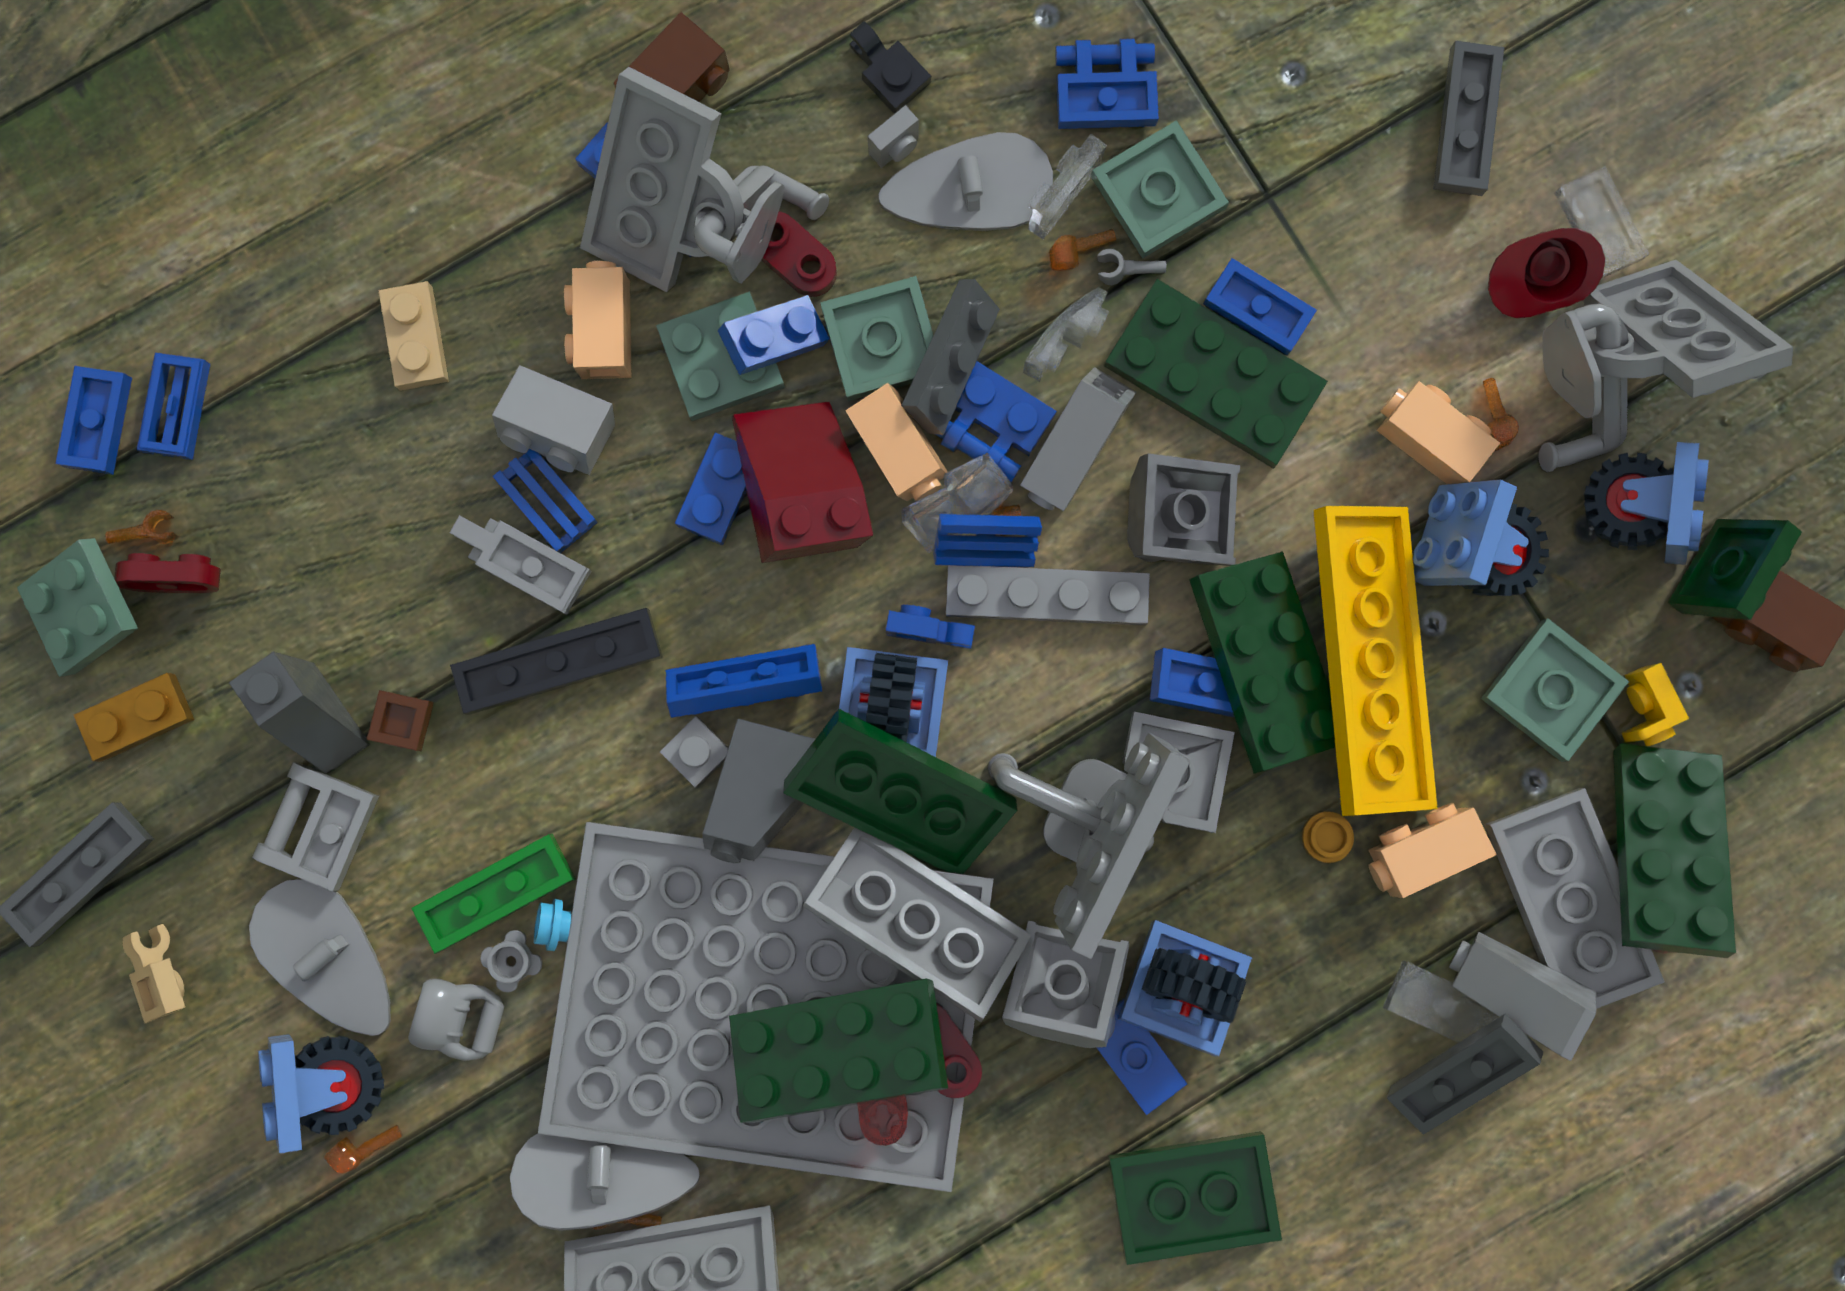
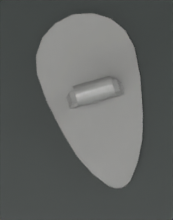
M996 132L967 139L910 163L897 172L881 188L879 203L885 211L896 217L922 226L975 231L1013 229L1030 223L1045 209L1053 191V170L1047 154L1033 140L1017 133Z
M303 879L287 880L268 890L256 904L249 924L251 947L260 964L280 985L331 1023L352 1032L370 1036L380 1035L385 1032L391 1022L390 997L386 978L359 920L342 895L337 891L332 892Z
M536 1134L527 1140L515 1156L510 1174L512 1197L523 1216L539 1227L563 1231L598 1227L655 1212L679 1200L695 1188L699 1182L700 1175L697 1165L684 1154Z

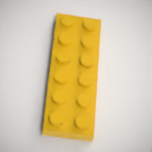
M1324 506L1314 509L1342 816L1438 809L1408 507Z

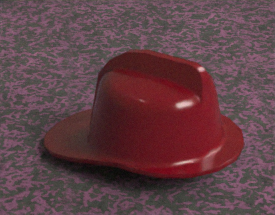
M1560 228L1541 232L1507 246L1496 258L1489 273L1488 291L1492 304L1502 314L1513 318H1527L1583 301L1596 289L1604 274L1605 256L1602 246L1591 233L1579 228Z

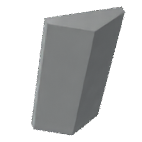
M857 828L852 830L803 904V907L913 979L921 980L927 978L933 980L936 994L979 1022L986 1016L1032 936L902 850Z

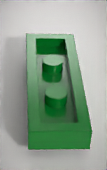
M548 834L411 909L434 954L572 882L576 878L554 835Z

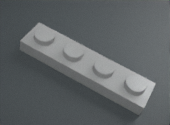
M948 565L946 617L1146 626L1148 624L1150 573Z

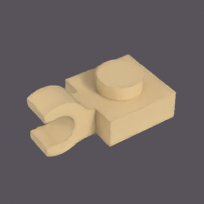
M163 924L149 930V935L152 939L151 948H146L142 945L137 931L123 937V949L131 959L135 970L129 977L145 1024L185 1008L183 980L179 973L173 970L170 958L163 960V954L170 944L169 932Z

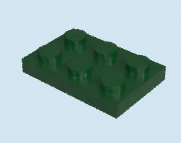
M1261 1131L1108 1155L1124 1259L1127 1265L1282 1240L1265 1135Z

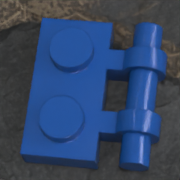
M1119 39L1118 44L1091 45V40H1075V45L1056 46V66H1075L1076 73L1058 74L1057 76L1058 129L1156 126L1159 119L1157 71L1137 72V64H1154V43L1136 44L1135 39ZM1092 65H1118L1120 72L1092 73Z
M976 361L955 409L960 415L954 423L949 421L943 435H935L943 439L941 445L952 452L958 449L981 463L979 469L990 476L996 473L1012 483L1022 466L1006 457L1007 453L1013 446L1027 456H1030L1054 419L1057 411ZM974 422L998 437L992 447L968 433Z

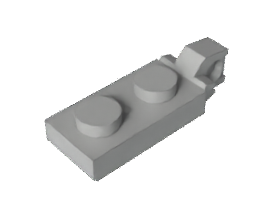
M459 515L449 532L473 546L468 558L475 561V565L566 615L592 572L590 569L501 520L497 522L490 518L485 528H482Z

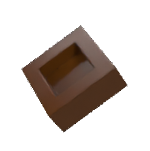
M379 690L367 740L422 752L434 702Z

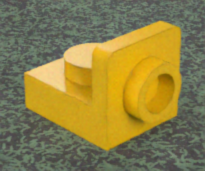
M1662 663L1644 666L1624 675L1629 681V687L1627 688L1628 698L1634 709L1639 714L1644 715L1646 719L1645 722L1621 733L1625 742L1643 740L1647 747L1676 735L1673 726L1688 720L1689 717Z

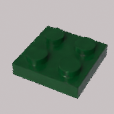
M1717 519L1669 599L1668 604L1681 614L1751 620L1754 613L1764 603L1766 593L1781 567L1788 562L1792 553L1791 550L1802 531L1789 520Z

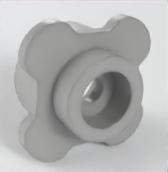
M519 930L509 931L505 935L503 942L494 947L485 948L480 957L481 964L488 968L490 975L497 980L496 985L498 989L503 992L514 991L520 980L527 975H536L542 969L541 957L532 954L526 945V935ZM509 956H513L516 959L514 966L507 964Z

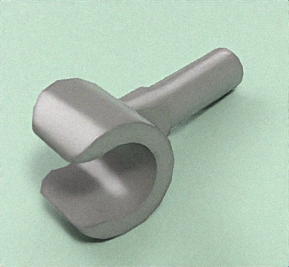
M1114 249L1102 250L1097 255L1099 262L1106 263L1111 261L1119 265L1114 272L1098 273L1099 279L1106 285L1118 284L1125 275L1166 273V261L1123 260V256Z

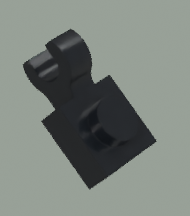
M865 21L849 34L853 40L849 46L869 66L862 72V80L894 114L931 83L932 76L899 41L887 50L875 31Z

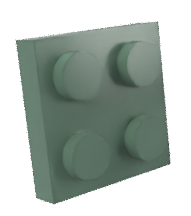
M1177 120L1096 167L1091 173L1092 180L1142 259L1224 211L1229 204V201Z
M917 276L820 302L847 401L866 397L886 383H889L894 388L912 384L934 336Z
M750 291L656 325L691 421L785 388L776 363L739 375L718 333V329L724 322L757 312Z
M95 538L77 540L17 587L59 677L78 673L138 629Z
M1547 618L1541 620L1481 699L1559 761L1566 762L1570 760L1629 681Z

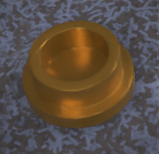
M1320 812L1313 815L1307 820L1302 830L1304 849L1313 859L1320 862L1333 863L1342 860L1349 854L1354 843V833L1350 823L1342 815L1335 812Z

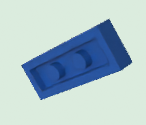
M815 644L666 670V697L671 718L822 692L819 660Z

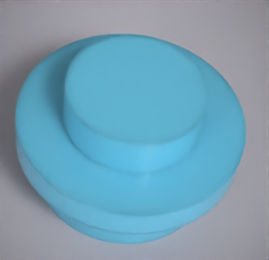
M553 899L552 904L540 902L534 927V944L545 945L546 951H555L558 941L567 942L571 911L563 910L562 900Z

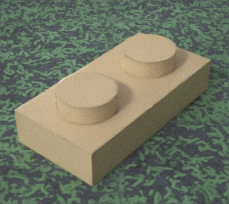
M425 281L378 290L395 387L402 391L449 382L434 292L431 284Z

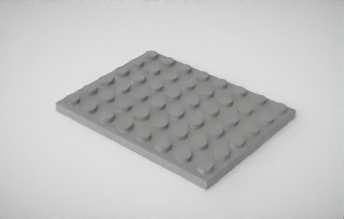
M586 822L538 1134L952 1192L964 1097L949 1098L938 1091L765 1121L740 1123L729 1016L915 981V979L803 907L808 896L835 856L766 847L755 861L742 858L740 863H729L713 857L710 854L711 850L704 848L703 838ZM932 870L990 907L993 878ZM935 993L936 1002L947 1010L971 1045L975 1018ZM953 1062L946 1068V1075L952 1081H959L965 1076L966 1069L961 1063Z

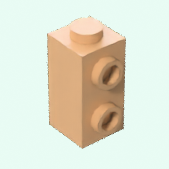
M592 261L586 264V268H572V285H565L564 288L565 311L567 315H572L573 334L565 335L564 346L567 364H573V368L581 379L631 378L629 278L623 267H616L615 263L609 261Z
M1418 381L1406 393L1398 388L1380 410L1387 418L1376 431L1445 484L1471 482L1500 444L1499 441L1491 436V429L1482 420L1471 415L1465 416L1450 405V397L1436 386L1429 384L1425 386Z
M886 383L845 411L896 495L905 501L914 498L916 502H920L936 493L942 487L939 481L948 476L949 473L918 423L901 406L904 400L899 392L889 383Z
M1449 803L1426 813L1425 817L1428 823L1413 830L1409 829L1408 824H1404L1379 835L1382 844L1368 850L1374 861L1369 864V870L1377 887L1382 892L1388 891L1391 897L1405 898L1496 856L1497 854L1474 807L1456 809L1454 803Z

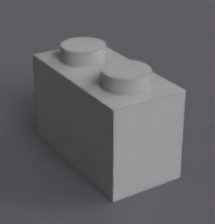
M520 365L492 414L497 436L507 447L521 453H526L529 449L534 450L546 457L550 464L560 470L573 472L576 469L590 475L615 427L612 403Z

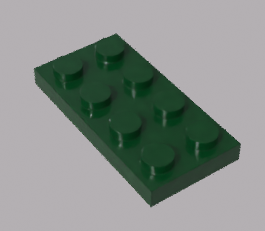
M1156 279L1104 364V367L1273 469L1281 460L1328 382L1159 279Z
M1283 551L1203 573L1189 579L1253 773L1266 771L1335 748L1330 688Z
M841 709L836 711L784 779V794L949 873L964 874L1018 811L1016 797Z
M1620 744L1613 750L1622 946L1720 958L1732 956L1736 953L1722 755Z
M926 978L729 1016L740 1123H753L948 1089L933 980Z

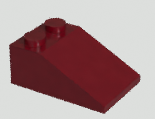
M830 401L733 414L732 422L761 563L854 549L873 536L863 485Z

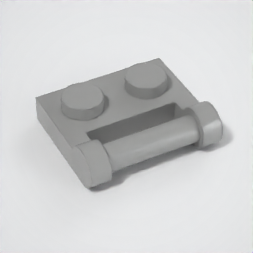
M293 762L287 777L291 778L290 784L265 842L258 843L252 858L332 892L339 891L379 796L324 774L312 767ZM311 787L320 790L294 854L290 855L284 849Z

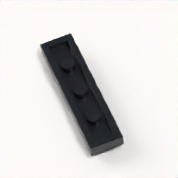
M643 608L458 662L450 666L463 714L470 715L663 658L650 610Z

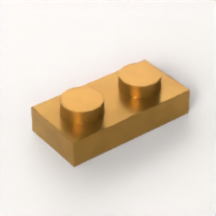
M165 673L74 714L91 759L96 762L105 761L195 720L178 679L172 673Z

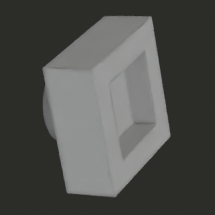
M906 105L867 136L869 155L881 168L892 159L895 162L903 160L917 145L919 119Z
M695 716L660 753L695 788H698L725 761L728 747L699 717Z

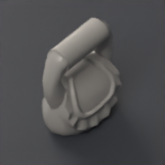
M428 979L423 983L408 1040L418 1048L438 1050L448 1057L457 1060L483 1059L493 1051L505 1006L500 996L485 986L475 984L455 985L443 979ZM482 999L485 1002L472 1048L469 1049L459 1043L460 1037L463 1036L462 1031L467 1012L470 1011L471 1000Z

